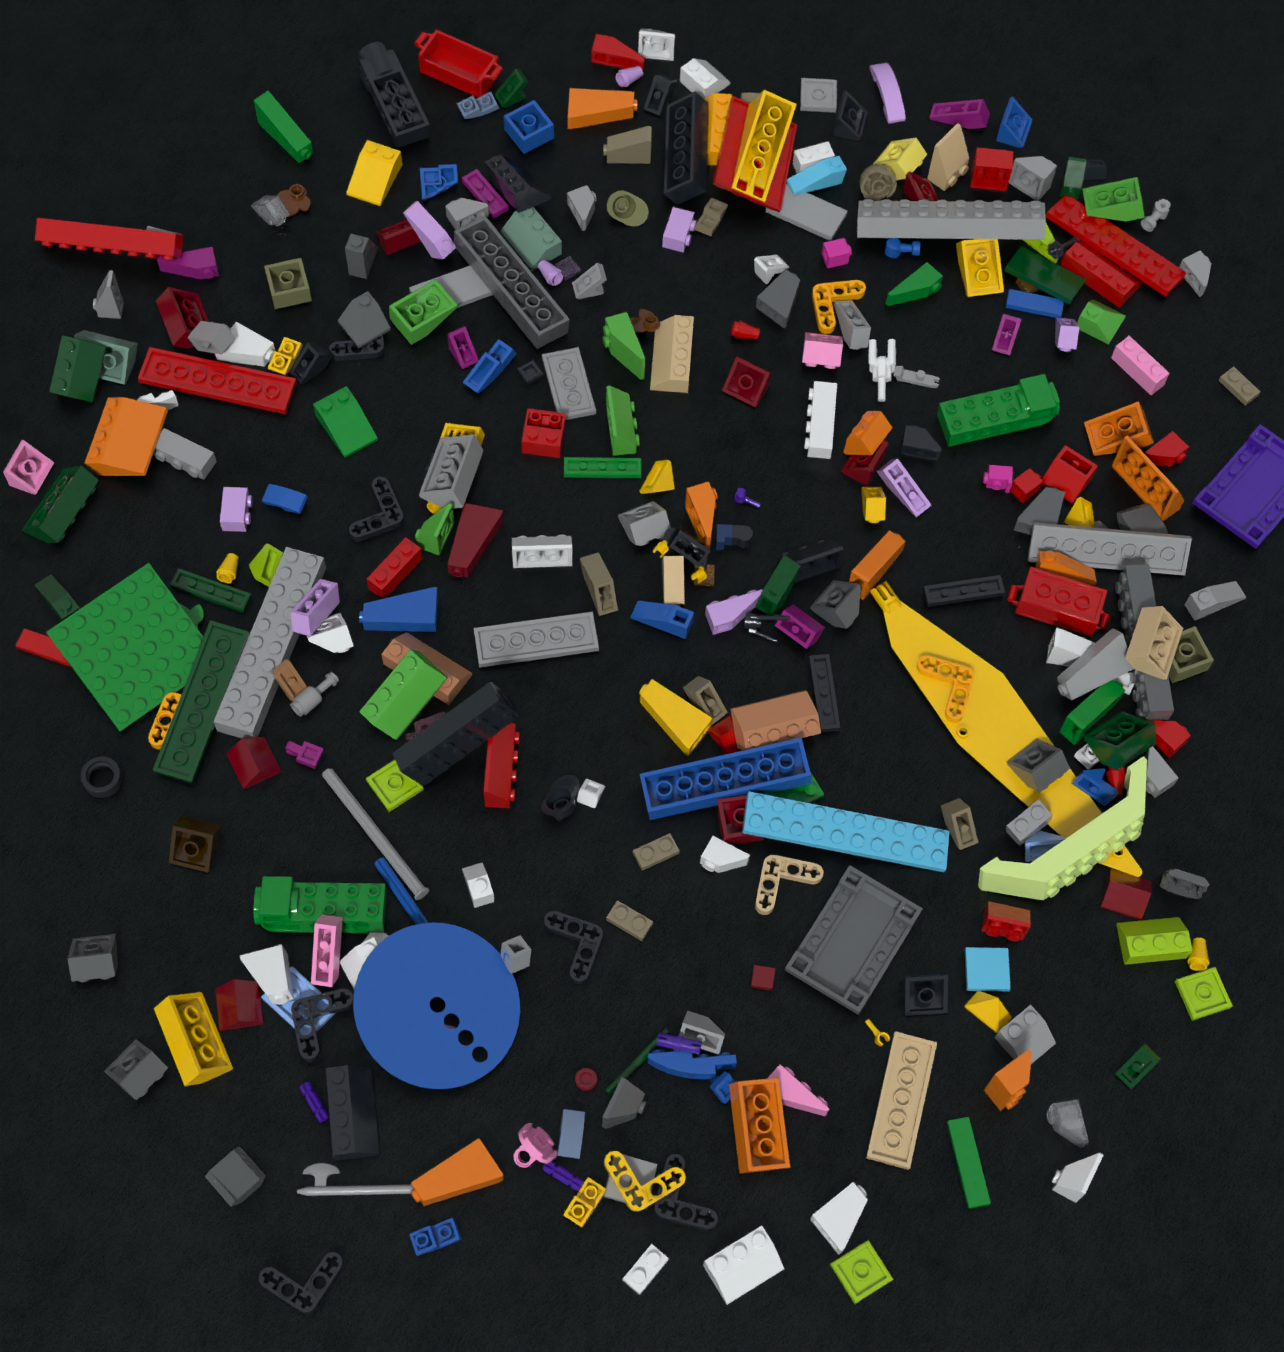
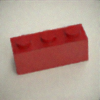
M405 537L367 578L369 590L381 599L387 598L422 560L421 548Z

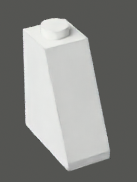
M236 322L231 327V333L235 339L223 354L215 353L216 359L219 361L266 366L274 355L275 347L274 343Z
M1056 628L1048 645L1046 663L1069 667L1095 643Z
M282 945L240 956L245 967L273 1005L284 1004L294 999L288 954Z
M854 1182L814 1213L810 1219L838 1255L845 1249L868 1200L865 1190L860 1185L856 1186Z

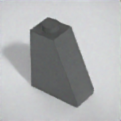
M350 234L345 247L349 275L367 279L378 251V247L369 238Z
M785 269L757 297L756 308L785 328L799 290L800 279L796 274Z
M1046 487L1018 517L1014 530L1031 535L1033 522L1057 524L1065 492L1057 488Z

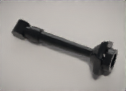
M1074 236L1063 244L1055 241L1048 245V254L1057 259L1064 255L1063 249L1073 246L1076 242H1081V240Z

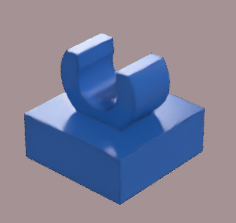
M724 1071L720 1077L716 1076L711 1081L712 1085L710 1088L718 1099L726 1104L731 1099L729 1084L735 1083L729 1073Z

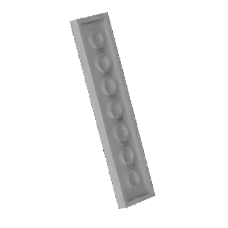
M1033 522L1028 562H1037L1039 551L1060 552L1088 567L1123 570L1125 565L1149 564L1151 573L1185 575L1192 538L1191 536Z

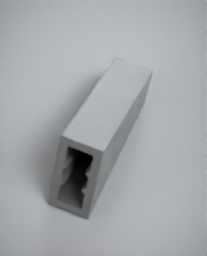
M1115 629L1110 630L1057 677L1060 694L1073 700L1133 670L1134 668L1125 659L1128 647L1123 633Z

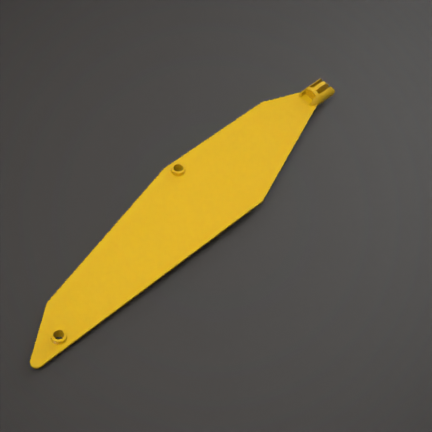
M887 581L883 585L880 584L870 590V593L883 610L892 649L956 742L1026 806L1030 807L1039 800L1052 814V820L1048 825L1060 836L1068 838L1102 814L1091 797L1072 784L1076 776L1071 769L1039 793L1027 787L1008 766L1007 761L1036 739L1052 746L1054 745L1002 672L901 602ZM924 655L936 657L969 667L974 671L975 678L961 721L951 723L945 717L953 684L921 675L917 671V662L920 657ZM925 662L923 668L927 669L929 663ZM935 665L933 672H936L938 665ZM947 667L940 669L941 674L945 676L951 674V670ZM955 670L953 678H956L958 671ZM963 674L962 680L966 681L967 674ZM958 690L954 692L956 698H965L963 691ZM955 704L954 709L952 711V716H956L958 714L957 710L959 705ZM963 731L966 735H961L959 732ZM1125 845L1119 851L1121 855H1116L1114 851L1109 854L1104 862L1100 863L1135 877L1142 875V869Z

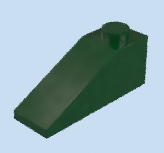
M51 574L34 585L61 621L80 609L69 593Z

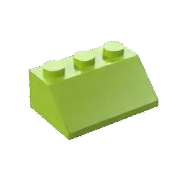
M1179 917L1116 924L1124 965L1187 959L1193 951L1189 931Z

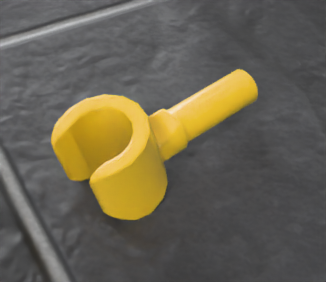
M870 1019L865 1021L876 1036L875 1043L878 1046H883L879 1040L880 1036H883L887 1042L890 1041L889 1035L885 1032H880Z

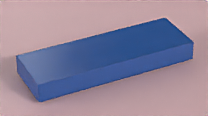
M1009 289L1006 308L1054 318H1061L1064 302L1057 298Z

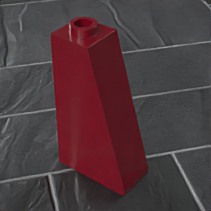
M464 503L448 561L449 574L455 577H468L502 525L503 510Z

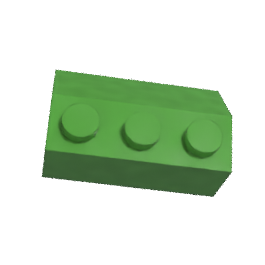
M606 386V409L613 456L635 454L636 446H639V435L634 432V429H637L636 418H632V413H635L634 401H630L628 393L612 386Z

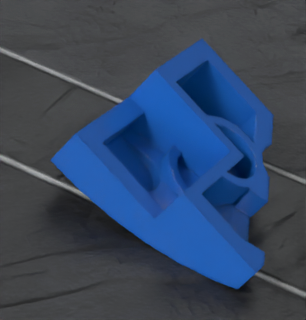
M457 164L438 165V168H420L422 201L458 183Z

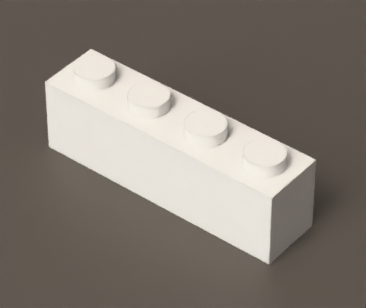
M814 381L813 388H809L808 400H812V404H808L807 416H811L810 421L806 423V432L809 433V438H805L804 449H808L807 457L831 458L837 383Z

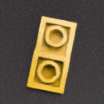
M284 337L278 352H274L268 369L286 376L303 347L302 343Z
M588 1177L563 1215L583 1227L604 1196L605 1188Z

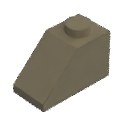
M697 676L683 687L694 707L712 718V725L728 713L711 681Z
M960 798L941 805L945 824L958 849L962 850L978 843L970 807Z

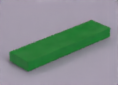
M564 457V477L641 478V458Z
M965 1117L947 1121V1126L967 1207L971 1209L990 1205L991 1202L970 1119Z

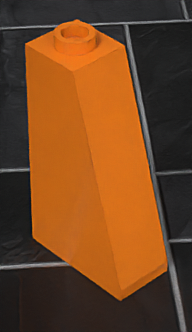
M570 88L568 129L633 118V110H637V99H634V92Z
M889 530L852 570L849 582L860 584V598L862 600L865 599L870 590L873 589L903 551L906 541L899 534Z
M478 1138L411 1182L413 1190L410 1193L416 1202L421 1201L423 1206L499 1183L503 1180V1173Z

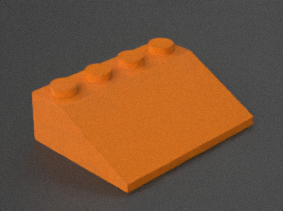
M125 397L108 398L84 464L97 476H145L168 409Z
M1128 435L1125 436L1112 467L1145 503L1153 507L1160 519L1164 521L1180 510L1184 499L1178 489Z

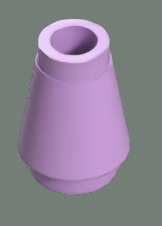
M640 66L621 69L616 74V81L621 87H628L643 75V71Z
M542 260L538 264V268L548 284L555 286L562 281L563 274L559 268L547 262V260Z

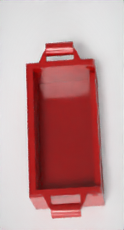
M435 30L433 34L422 32L414 43L421 50L419 53L421 73L478 98L488 92L503 70L499 65L498 56L439 30ZM428 37V38H429L428 41L426 42V44H425L424 46H422V44L424 43V41H425L426 38Z
M1030 567L1024 585H1011L1007 601L1017 607L1016 614L1092 637L1094 631H1106L1110 615L1102 611L1108 590L1034 567ZM1018 589L1022 590L1019 602L1015 601ZM1100 615H1102V618H1101V621H1100V625H1099V627H1098L1097 625H1098V622H1099V619H1100Z

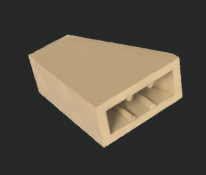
M663 556V603L680 607V604H684V556Z

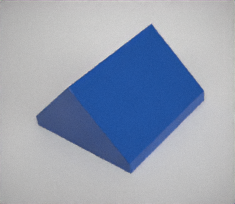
M1014 97L1009 99L996 141L1022 148L1024 147L1032 119Z

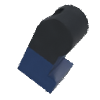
M717 524L716 550H724V545H737L740 548L749 547L752 542V529L745 525Z

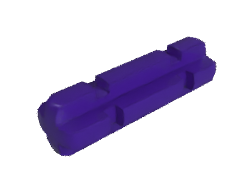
M309 1081L305 1082L300 1086V1090L313 1113H316V1118L322 1123L329 1118V1114L326 1109H323L324 1105L317 1093L313 1091L314 1088Z
M553 1161L543 1166L545 1172L548 1174L552 1173L553 1177L566 1185H571V1188L579 1191L584 1184L581 1178L578 1176L574 1177L573 1173L560 1165L556 1166V1163Z

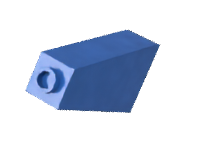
M437 587L364 603L363 611L359 613V622L363 623L364 630L436 632Z

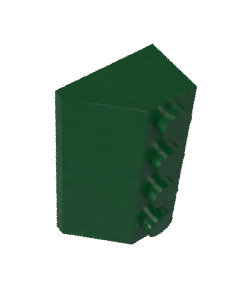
M82 466L63 468L22 531L46 543L60 542L65 536L64 532L67 527L74 523L77 512L86 505L85 500L96 490L95 485L99 480Z

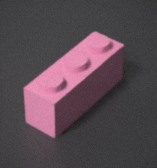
M1128 336L1116 345L1111 358L1150 395L1164 386L1169 372L1136 341Z
M321 915L315 922L311 984L332 987L339 978L343 917Z

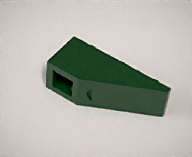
M784 555L761 592L755 607L768 616H774L784 606L801 566Z

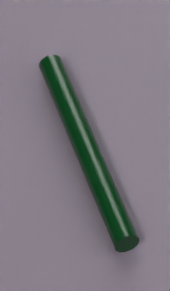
M664 1028L661 1031L664 1034L670 1035V1032L666 1028ZM658 1035L605 1089L608 1095L611 1096L615 1092L621 1077L627 1080L648 1058V1054H651L652 1051L658 1048L656 1046L657 1038H659Z

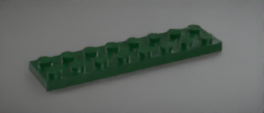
M210 620L153 767V772L191 784L194 783L215 727L214 719L248 640V631Z

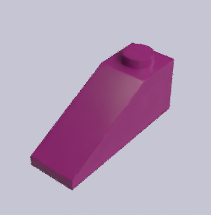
M979 99L933 104L929 118L930 120L950 125L958 123L963 128L975 129L986 128L990 113L984 100Z
M213 247L182 252L181 258H174V261L163 260V256L157 257L160 271L197 279H209L219 276Z

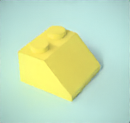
M917 138L891 141L874 164H883L889 167L894 173L896 180H905L908 172L913 173L922 164V160L926 157L927 153Z

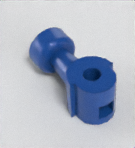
M890 238L886 242L885 254L893 258L899 257L901 252H911L913 256H919L920 241L904 244L898 238Z

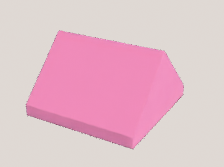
M21 440L3 473L10 486L35 495L54 462L26 441Z

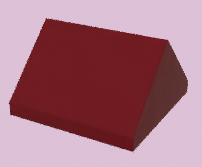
M912 172L906 174L903 190L909 201L928 200L937 202L939 200L930 180Z
M408 220L375 232L387 255L420 242V238Z
M736 356L722 391L756 407L769 387L771 372Z
M882 441L873 455H851L841 472L867 486L885 458L888 442Z
M244 737L227 753L243 789L282 772L265 737Z
M1110 869L1101 908L1141 920L1151 896V881Z
M233 979L215 989L220 1031L263 1024L260 989L257 982Z

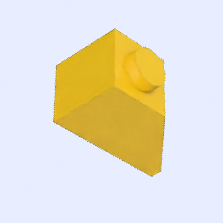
M862 487L863 516L865 520H868L870 523H878L880 520H885L886 497L882 488Z

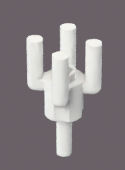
M894 339L888 340V357H877L876 340H869V371L873 373L872 380L878 382L879 402H884L886 399V382L891 381L892 373H894L896 366Z

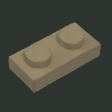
M1234 366L1219 378V381L1245 406L1260 394V391Z
M670 833L633 850V855L642 871L679 854V849Z
M618 900L606 917L607 921L643 941L653 925V921Z

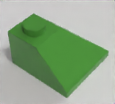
M1092 299L1082 311L1077 324L1080 327L1079 330L1109 344L1126 316Z
M448 503L426 520L421 529L418 528L415 540H417V546L422 550L440 555L454 525L452 504Z

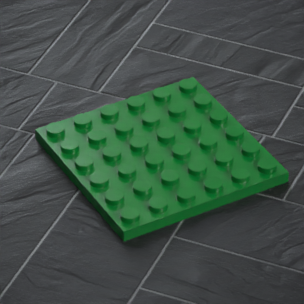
M149 563L46 632L119 732L160 705L165 695L171 692L177 693L185 687L203 640L202 634Z

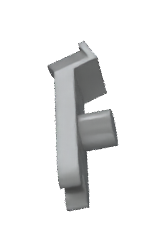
M895 366L893 375L896 376L897 381L930 388H938L939 384L935 382H939L940 379L939 377L925 374L923 370L918 372L904 370L903 366Z

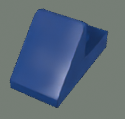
M1106 769L1084 770L1072 781V784L1105 807L1117 796L1118 790L1102 780Z

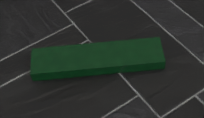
M178 568L170 584L173 589L241 613L245 612L252 598L251 593Z

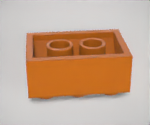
M1030 1049L998 1071L984 1089L1000 1111L1005 1107L1008 1110L1014 1107L1023 1097L1022 1095L1027 1092L1025 1088L1029 1084L1032 1056Z

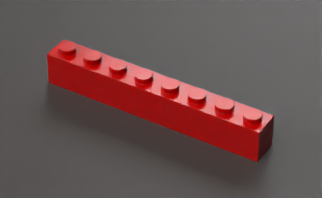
M37 218L35 240L42 242V246L53 247V244H59V248L64 249L76 246V250L81 251L93 248V252L99 253L111 250L110 253L116 255L128 252V256L133 257L145 254V258L151 259L163 256L162 259L174 261V258H181L183 236L176 233Z

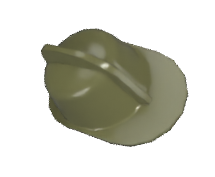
M623 190L616 191L608 198L607 211L614 219L632 227L643 224L647 219L648 207L641 198Z

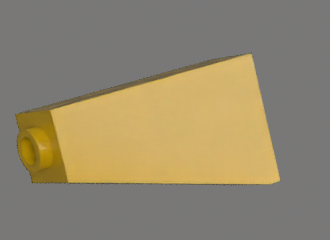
M652 679L649 684H644L639 692L640 703L682 752L689 757L711 727L712 718Z

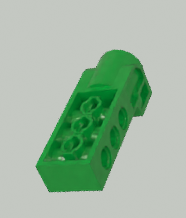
M1042 374L1020 379L1019 384L1016 386L939 403L937 416L948 447L1044 425L1059 414L1060 401L1053 382L1048 383L1046 375Z
M263 876L262 887H256L254 921L256 925H261L264 929L272 932L314 933L315 922L321 915L343 917L342 933H384L387 901L386 886L379 883H297L293 881L292 877Z

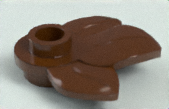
M300 184L292 185L289 190L279 192L274 198L275 204L284 205L283 209L286 216H293L299 210L308 211L310 208V199L307 197L306 189Z
M640 309L639 317L630 318L635 333L644 331L654 332L660 328V321L654 313L648 310Z

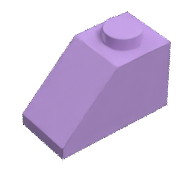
M1056 318L1055 344L1061 351H1071V349L1077 348L1080 327L1075 319Z

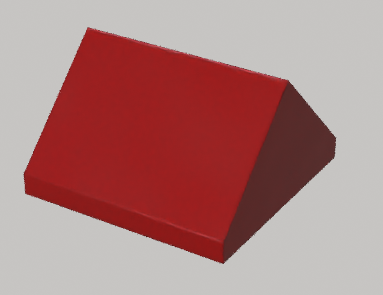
M732 715L708 729V733L725 755L743 751L738 749L736 745Z

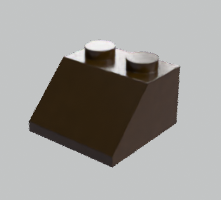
M181 816L172 828L168 863L209 873L219 845L221 825Z

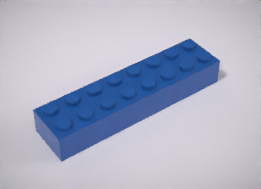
M802 738L640 774L650 820L717 805V799L747 795L748 792L769 794L811 784V773Z

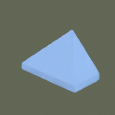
M1043 831L1037 832L1025 841V861L1036 860L1065 840L1066 837Z

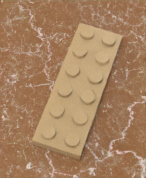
M894 1032L866 1155L867 1159L910 1169L937 1042Z

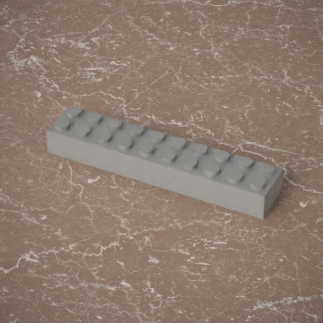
M865 199L859 201L857 238L1044 240L1046 222L1045 203L1040 201L1003 202L1000 200L993 202H984L982 200L966 202L964 200L947 202L946 200H938L937 202H932L928 200L891 201L884 199L882 201Z
M289 547L285 548L214 719L218 732L239 738L258 737L279 686L271 672L285 659H290L300 634L293 632L290 612L318 580L322 579L326 570L324 557Z

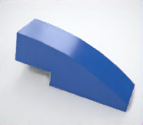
M498 339L491 350L483 354L463 383L476 393H480L505 369L516 355V352Z

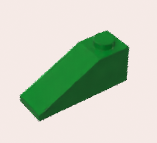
M926 262L888 293L886 305L891 306L921 299L936 293L942 286L943 276Z

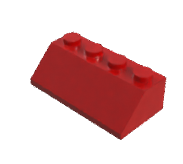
M1083 241L1076 242L1065 253L1061 264L1063 268L1085 278V284L1119 308L1142 285L1139 280Z
M514 723L507 725L495 736L488 739L484 782L485 807L510 808V802L515 800V789H512V782H516L517 770H513V765L518 762V751H515V744H519L520 732H516V724Z

